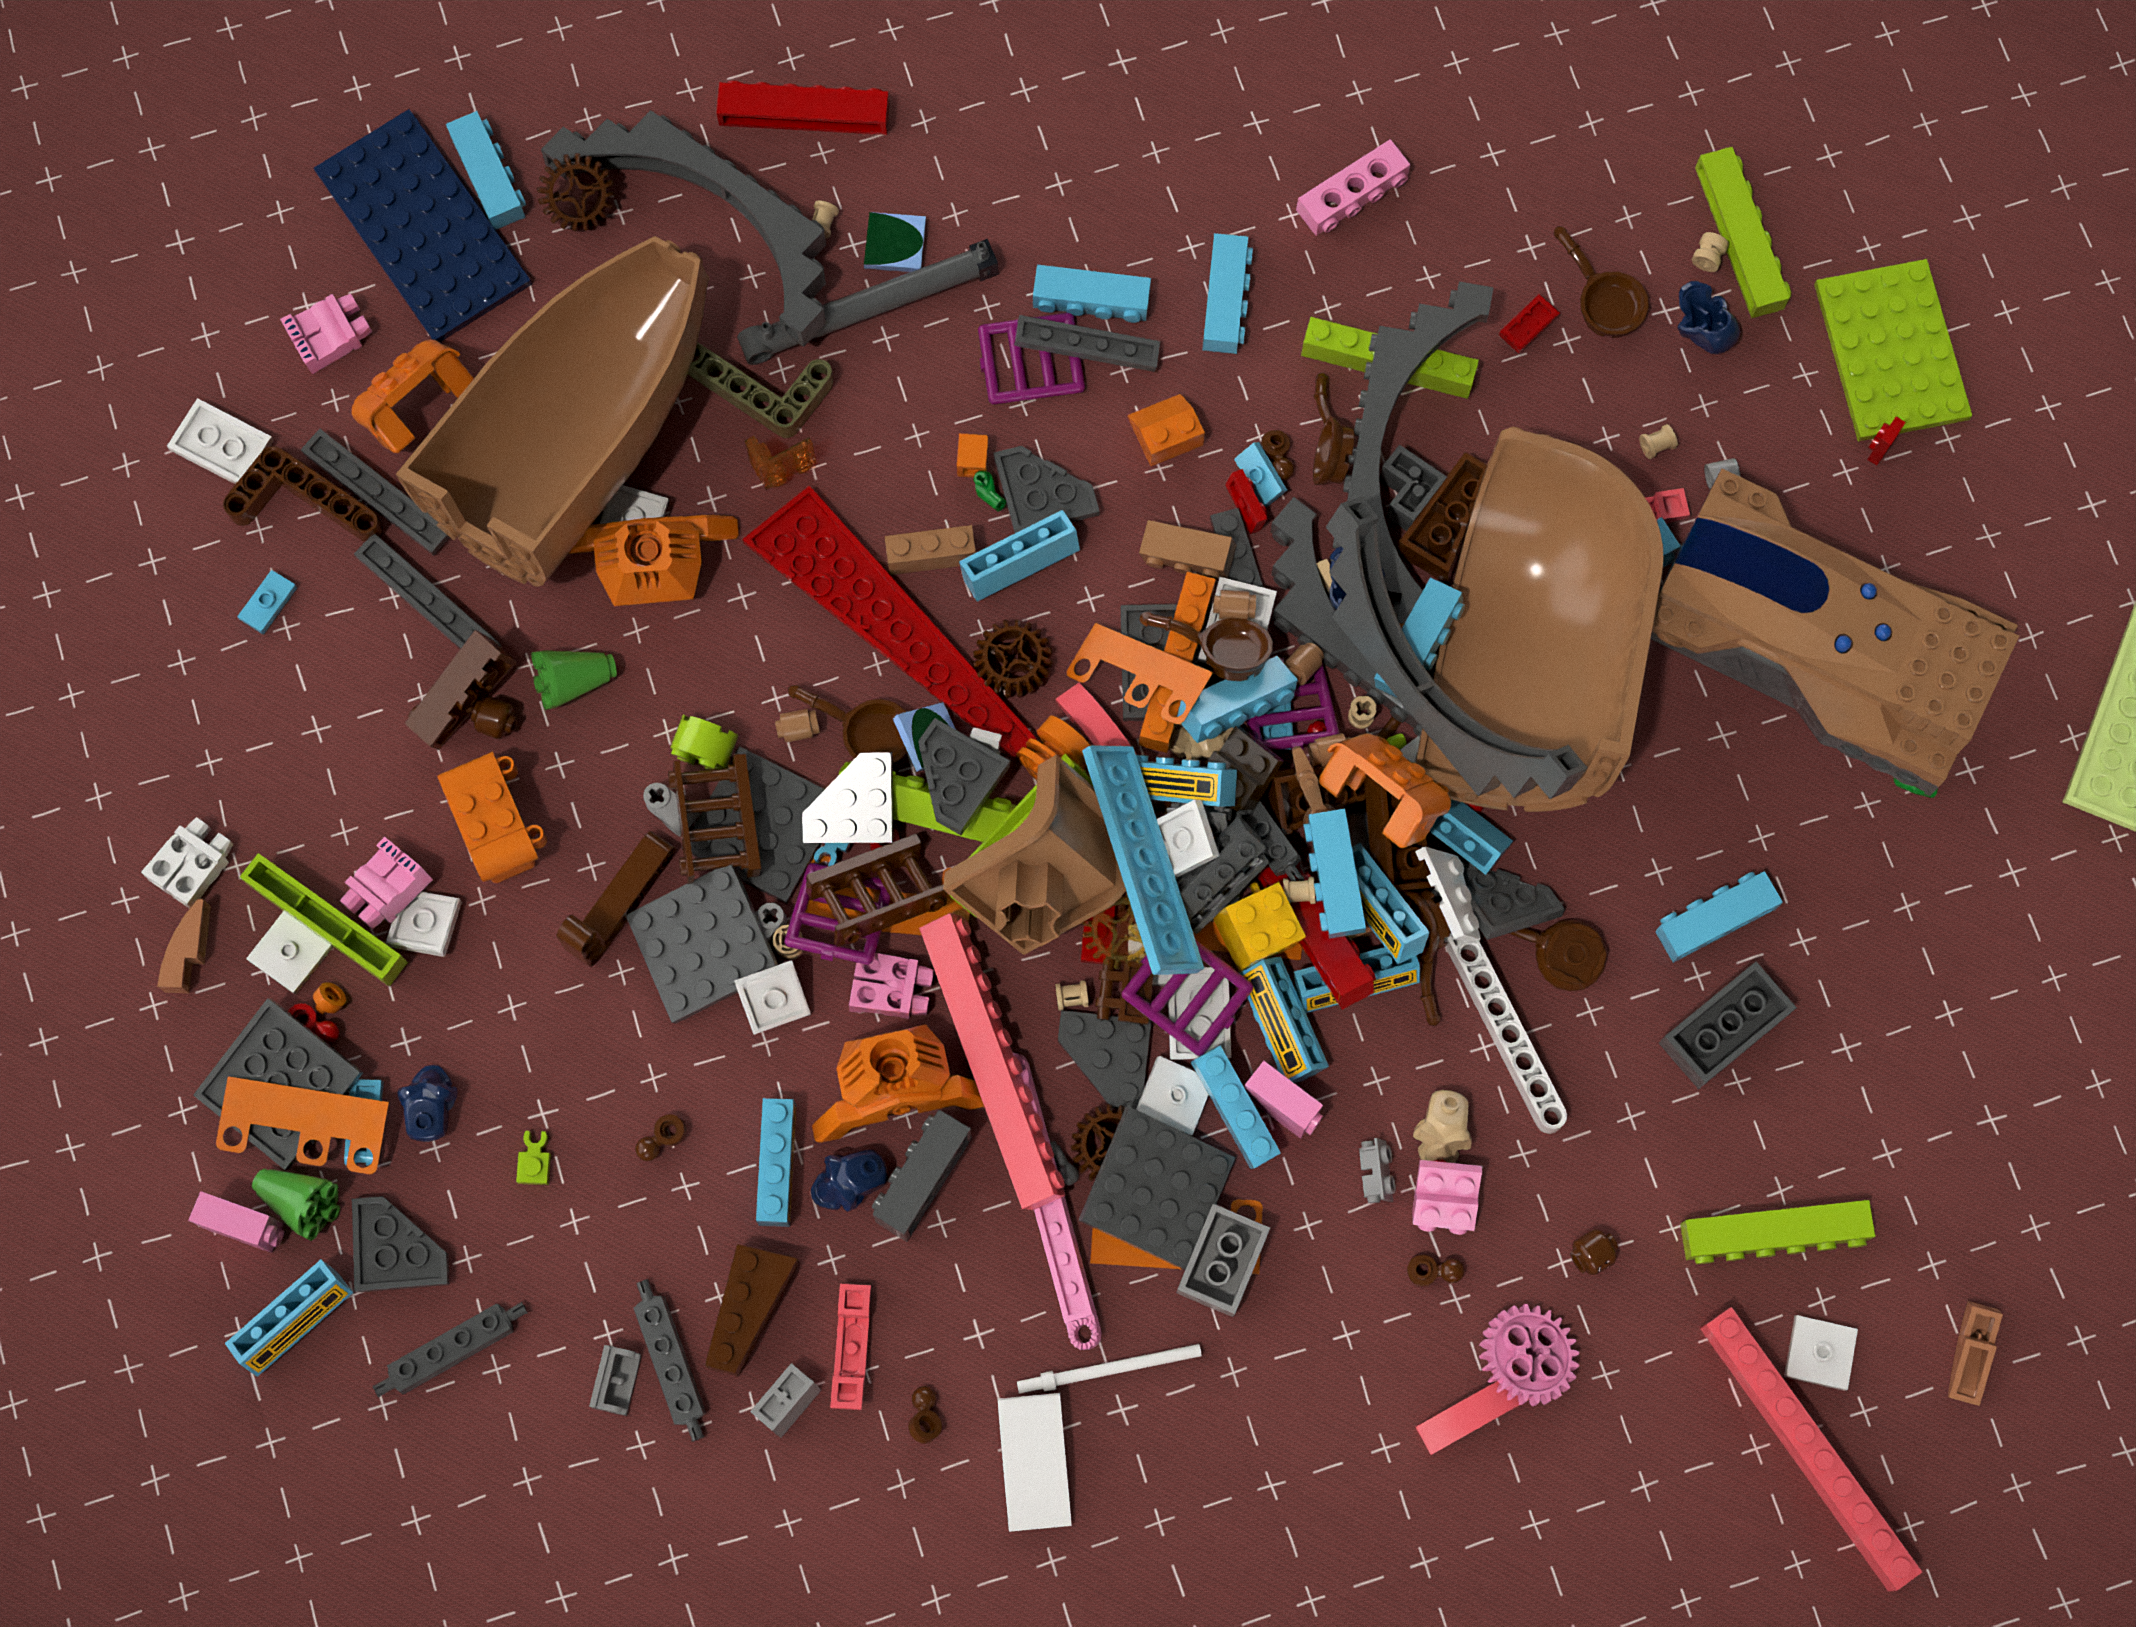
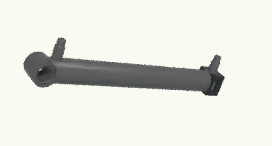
M988 239L969 245V250L823 304L826 324L811 340L973 279L979 278L981 282L999 275L998 262ZM780 321L772 324L763 322L761 326L748 327L737 336L749 365L761 364L769 360L775 353L799 345V343L782 332Z

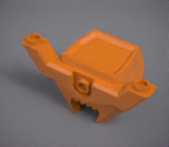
M696 515L641 518L593 524L587 529L569 554L594 551L596 573L614 606L694 599L701 567L700 541L736 539L739 536L738 521L733 516Z
M925 1024L845 1042L836 1068L842 1099L844 1100L836 1101L814 1122L812 1129L814 1140L818 1143L841 1139L852 1128L887 1121L888 1114L903 1115L917 1108L918 1113H923L954 1105L972 1110L984 1107L975 1080L960 1075L950 1076L944 1044Z

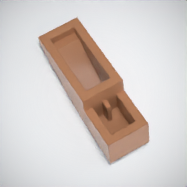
M197 899L186 912L168 944L161 964L157 985L165 993L189 994L192 964H205L211 906L203 899Z
M1970 1301L1967 1302L1952 1366L1948 1391L1949 1398L1980 1406L1997 1348L1995 1340L2003 1316L1998 1309Z

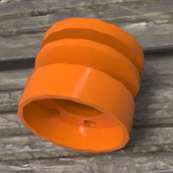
M1050 715L1036 731L1043 744L1030 738L1026 742L1027 748L1022 747L1016 753L1021 764L1037 780L1038 765L1056 754L1060 758L1066 754L1085 770L1087 764L1082 750L1090 746V744L1066 722Z

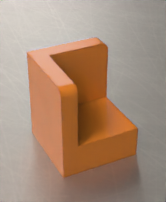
M959 433L957 476L974 477L978 471H987V435Z

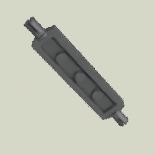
M1260 800L1254 810H1240L1238 812L1232 809V814L1235 818L1239 816L1260 835L1266 846L1263 852L1276 876L1286 874L1291 881H1297L1294 877L1296 875L1299 881H1304V877L1296 868L1301 860L1300 856Z
M649 1279L636 1283L642 1301L633 1308L674 1425H687L691 1441H698L704 1438L698 1420L706 1414L666 1298L665 1296H654Z
M520 1302L505 1311L497 1303L387 1365L389 1377L373 1385L376 1395L381 1397L394 1388L404 1395L513 1333L512 1321L528 1314L523 1302Z

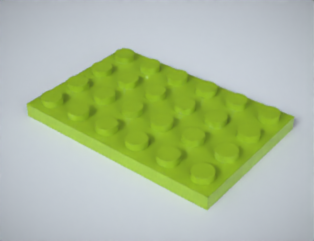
M1927 259L1816 280L1814 284L1858 442L1874 439L1883 424L1887 423L1890 425L1895 417L1906 422L1899 434L1971 419V409Z

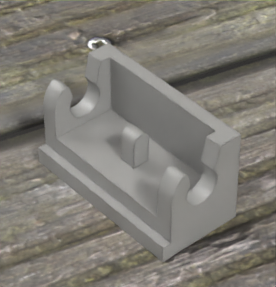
M604 1345L589 1407L627 1416L642 1355L634 1351Z
M791 1363L750 1412L782 1438L820 1393L821 1389Z

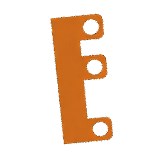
M1097 623L1094 624L1067 669V676L1081 683L1089 680L1100 660L1135 674L1136 677L1127 690L1124 700L1138 708H1144L1148 704L1159 685L1173 690L1161 711V717L1174 724L1184 722L1213 673ZM1081 659H1088L1091 664L1089 671L1082 676L1076 675L1074 672L1076 663ZM1139 684H1146L1149 689L1148 695L1141 701H1135L1132 698L1133 689ZM1176 700H1183L1186 704L1184 713L1179 717L1170 716V705Z

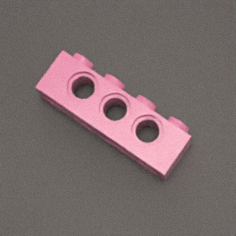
M1390 139L1299 197L1296 211L1315 236L1323 231L1328 233L1343 218L1355 216L1362 209V206L1368 202H1377L1384 196L1385 191L1392 187L1398 188L1403 185L1408 179L1410 163ZM1379 172L1383 174L1384 177L1377 178L1374 177L1372 173ZM1357 187L1361 191L1358 193L1351 192L1349 188ZM1335 202L1338 206L1332 208L1325 203Z

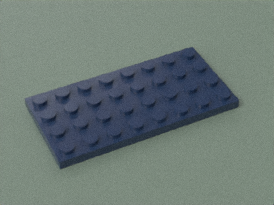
M410 109L313 168L431 339L442 342L532 285L525 271Z

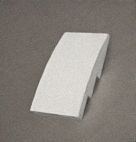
M1060 1393L998 1399L1009 1532L1072 1526Z

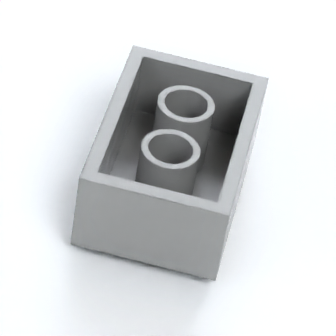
M1213 1204L1176 1293L1233 1317L1270 1227Z

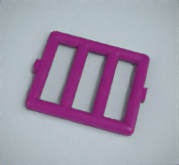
M1071 313L1033 317L1075 325L1074 315ZM1018 319L982 324L978 327L982 358H979L981 372L985 374L988 400L991 404L1075 394L1085 390L1082 358L1069 356L1073 382L1056 384L1051 353L1040 350L1044 386L1027 388L1021 347L1014 346ZM1008 334L1016 390L999 392L990 335Z
M1323 662L1322 666L1313 674L1315 682L1296 685L1294 697L1318 694L1321 707L1264 714L1246 720L1248 732L1271 751L1291 748L1292 751L1295 746H1300L1303 750L1304 746L1313 743L1314 739L1339 734ZM1321 718H1324L1327 731L1262 740L1260 727Z
M815 863L808 864L784 940L785 945L790 948L821 954V959L833 961L834 957L865 965L871 964L882 930L862 937L867 939L863 951L841 946L836 947V945L798 937L802 924L835 931V926L839 925L836 919L806 913L810 900L806 892V875L828 867ZM873 877L862 881L865 887L880 890L878 901L875 903L877 909L889 905L891 898L880 878ZM836 894L843 908L865 912L857 898ZM821 897L812 900L827 904L826 900Z
M1195 939L1201 959L1211 966L1214 972L1175 1023L1160 1011L1189 974H1173L1150 1004L1137 994V991L1152 973L1147 955H1145L1141 960L1143 965L1122 991V997L1195 1055L1202 1056L1224 1028L1228 1029L1235 1019L1232 1017L1252 992L1253 984ZM1225 977L1239 989L1201 1039L1197 1041L1184 1030Z

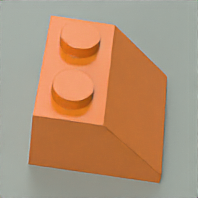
M1181 394L1127 416L1150 467L1204 444L1205 432L1193 407Z

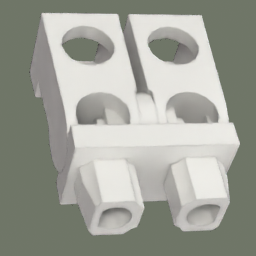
M197 817L186 828L179 826L174 832L175 834L164 844L141 872L150 882L189 909L197 899L201 898L210 884L216 880L222 869L224 870L229 864L225 857L233 846V843L220 833L215 836L209 845L202 841L211 828Z

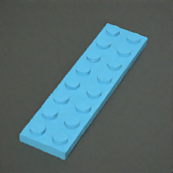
M1090 745L1082 750L1152 974L1198 973L1204 969L1203 962L1134 747Z

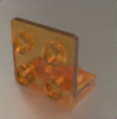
M755 436L744 441L749 463L766 490L771 487L777 488L782 486L789 477L796 473L803 474L809 471L813 464L816 463L814 446L810 437L773 457L764 442L759 444Z

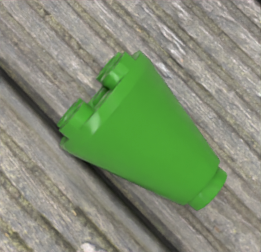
M548 650L531 653L534 669L538 670V675L533 677L536 692L541 693L545 710L557 708L609 682L610 678L617 676L612 654Z
M262 1169L253 1180L252 1189L257 1193V1196L295 1233L310 1241L317 1237L328 1221L333 1222L339 1215L340 1206L337 1205L338 1185L327 1179L276 1169Z

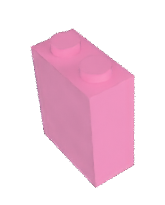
M1265 1061L1260 1064L1245 1084L1244 1088L1251 1101L1300 1139L1305 1132L1311 1135L1321 1122L1323 1115L1320 1114L1323 1105Z
M201 1191L188 1220L203 1229L270 1253L273 1252L274 1247L280 1245L284 1236V1230H282L284 1224L271 1216Z

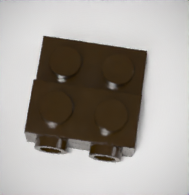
M1235 726L1221 750L1213 751L1205 767L1208 766V762L1226 763V769L1237 770L1235 806L1228 807L1239 812L1240 810H1254L1284 760L1244 728Z

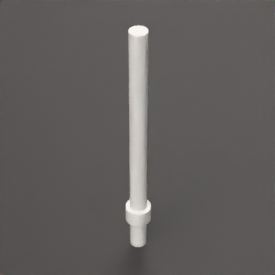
M1196 1344L1053 1374V1371L1040 1373V1377L1017 1381L1019 1394L1043 1389L1045 1392L1055 1390L1056 1386L1200 1357L1202 1356L1200 1345Z

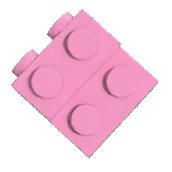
M1420 1160L1412 1209L1413 1225H1418L1421 1230L1427 1232L1434 1231L1436 1227L1449 1228L1450 1232L1458 1235L1465 1234L1467 1230L1474 1231L1482 1175L1481 1166Z

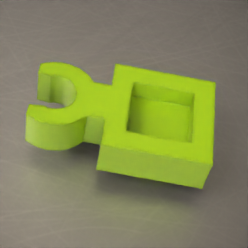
M525 1131L523 1140L528 1147V1151L518 1153L516 1182L518 1184L549 1185L551 1154L542 1153V1149L548 1144V1134L542 1131L541 1140L538 1143H532L531 1132Z

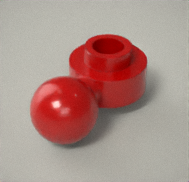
M300 1003L288 1010L298 1020L302 1016H308V1022L305 1026L326 1043L332 1044L338 1039V1026L328 1020L319 1022L318 1014L311 1006Z

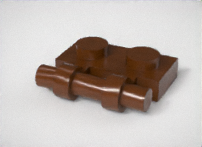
M1104 959L1103 969L1099 970L1098 980H1101L1100 995L1096 997L1095 1007H1098L1097 1019L1109 1020L1110 1009H1118V1022L1148 1025L1149 1018L1122 997V991L1143 964L1141 962L1125 960L1124 971L1117 972L1115 971L1116 960ZM1152 973L1137 991V994L1148 1003H1151L1154 976ZM1113 982L1122 983L1120 999L1111 998Z

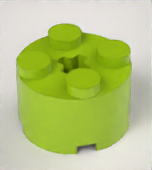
M683 714L670 747L672 749L671 754L676 756L678 760L694 765L695 760L699 761L698 764L704 766L706 770L727 768L739 735L730 730L728 734L721 732L722 729L719 725L693 716L689 718Z

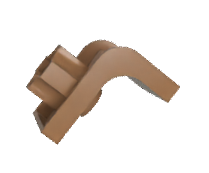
M1056 754L1038 765L1036 800L1026 820L1009 835L947 870L944 875L943 890L1020 953L1025 955L1109 908L1120 899L1126 888L1094 787Z

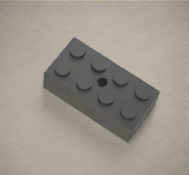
M1755 962L1669 1032L1659 1044L1699 1090L1790 1015L1797 1007L1762 967ZM1722 1023L1728 1024L1730 1031L1726 1030Z
M938 1110L935 1116L932 1114L928 1116L921 1128L924 1131L923 1136L919 1142L914 1140L905 1153L907 1159L902 1168L896 1167L888 1180L891 1184L887 1193L883 1194L881 1192L872 1205L875 1222L908 1242L972 1140L969 1127L941 1110Z

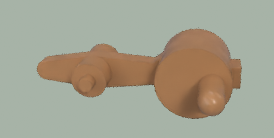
M1295 746L1292 749L1296 770L1295 775L1310 805L1303 818V824H1308L1309 814L1336 809L1329 804L1323 803L1318 778L1302 748Z

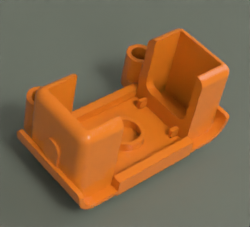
M425 340L417 344L411 352L399 355L393 362L394 366L386 373L381 372L372 379V385L367 388V391L361 393L355 399L352 406V416L357 423L367 428L382 446L393 453H399L415 437L391 408L429 374L445 393L448 394L451 391L457 399L474 378L457 358L460 356L459 352L436 340Z
M1369 733L1332 744L1327 750L1329 753L1333 752L1318 781L1321 786L1336 798L1340 795L1345 784L1354 791H1357L1368 775L1398 800L1402 799L1382 832L1384 836L1400 848L1423 841L1436 819L1447 814L1450 810L1449 789L1441 783L1434 782L1426 774L1423 767L1416 763H1411L1402 756L1401 750L1389 745L1388 741L1380 736H1374Z
M494 752L441 773L437 777L482 882L491 880L493 883H499L533 868L536 863L535 860L539 858L534 848L540 849L544 847L547 843V836L538 825L525 827L506 783V780H512L517 776L518 768L512 758L502 756L496 759ZM506 766H511L508 770H504ZM536 834H540L538 839H533Z

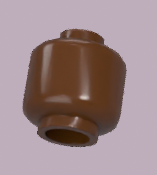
M491 696L486 697L483 701H477L471 714V721L474 722L475 730L494 739H502L507 733L512 734L518 718L514 717L513 705Z
M1594 1229L1577 1238L1572 1245L1573 1251L1570 1252L1573 1263L1581 1273L1587 1272L1590 1275H1597L1615 1264L1618 1244L1610 1233L1605 1235L1602 1231Z

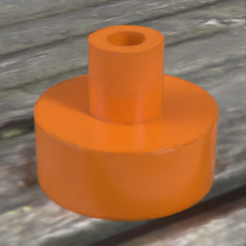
M330 982L322 983L313 994V999L316 1003L315 1009L321 1014L325 1012L337 1013L346 1003V996L342 989Z

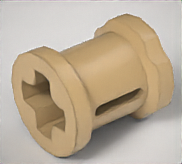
M816 201L812 220L822 225L825 238H829L833 218L838 215L839 209L829 202Z
M1668 424L1662 426L1661 430L1650 435L1642 434L1639 437L1643 453L1648 459L1654 458L1656 453L1668 448L1673 450L1678 446L1676 435Z
M1358 696L1351 703L1348 720L1353 727L1365 729L1371 726L1374 721L1376 703L1369 696ZM1365 709L1368 711L1367 715L1363 713L1359 716L1357 714L1358 710L1363 711Z
M1309 877L1305 881L1283 879L1284 893L1290 904L1291 902L1305 901L1316 904L1314 877Z
M1085 980L1075 985L1061 986L1060 983L1055 984L1059 1011L1069 1006L1083 1005L1084 1008L1089 1007Z

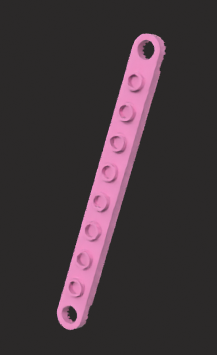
M1013 1053L1021 1063L1023 1082L1032 1093L1033 1101L1031 1103L1033 1109L1043 1122L1042 1133L1045 1141L1050 1144L1029 1063L1023 1055ZM1052 1158L1055 1168L1057 1170L1055 1159ZM1064 1196L1034 1211L1070 1342L1075 1348L1089 1350L1099 1344L1102 1333ZM1083 1325H1087L1092 1330V1338L1087 1343H1083L1078 1336L1079 1329Z

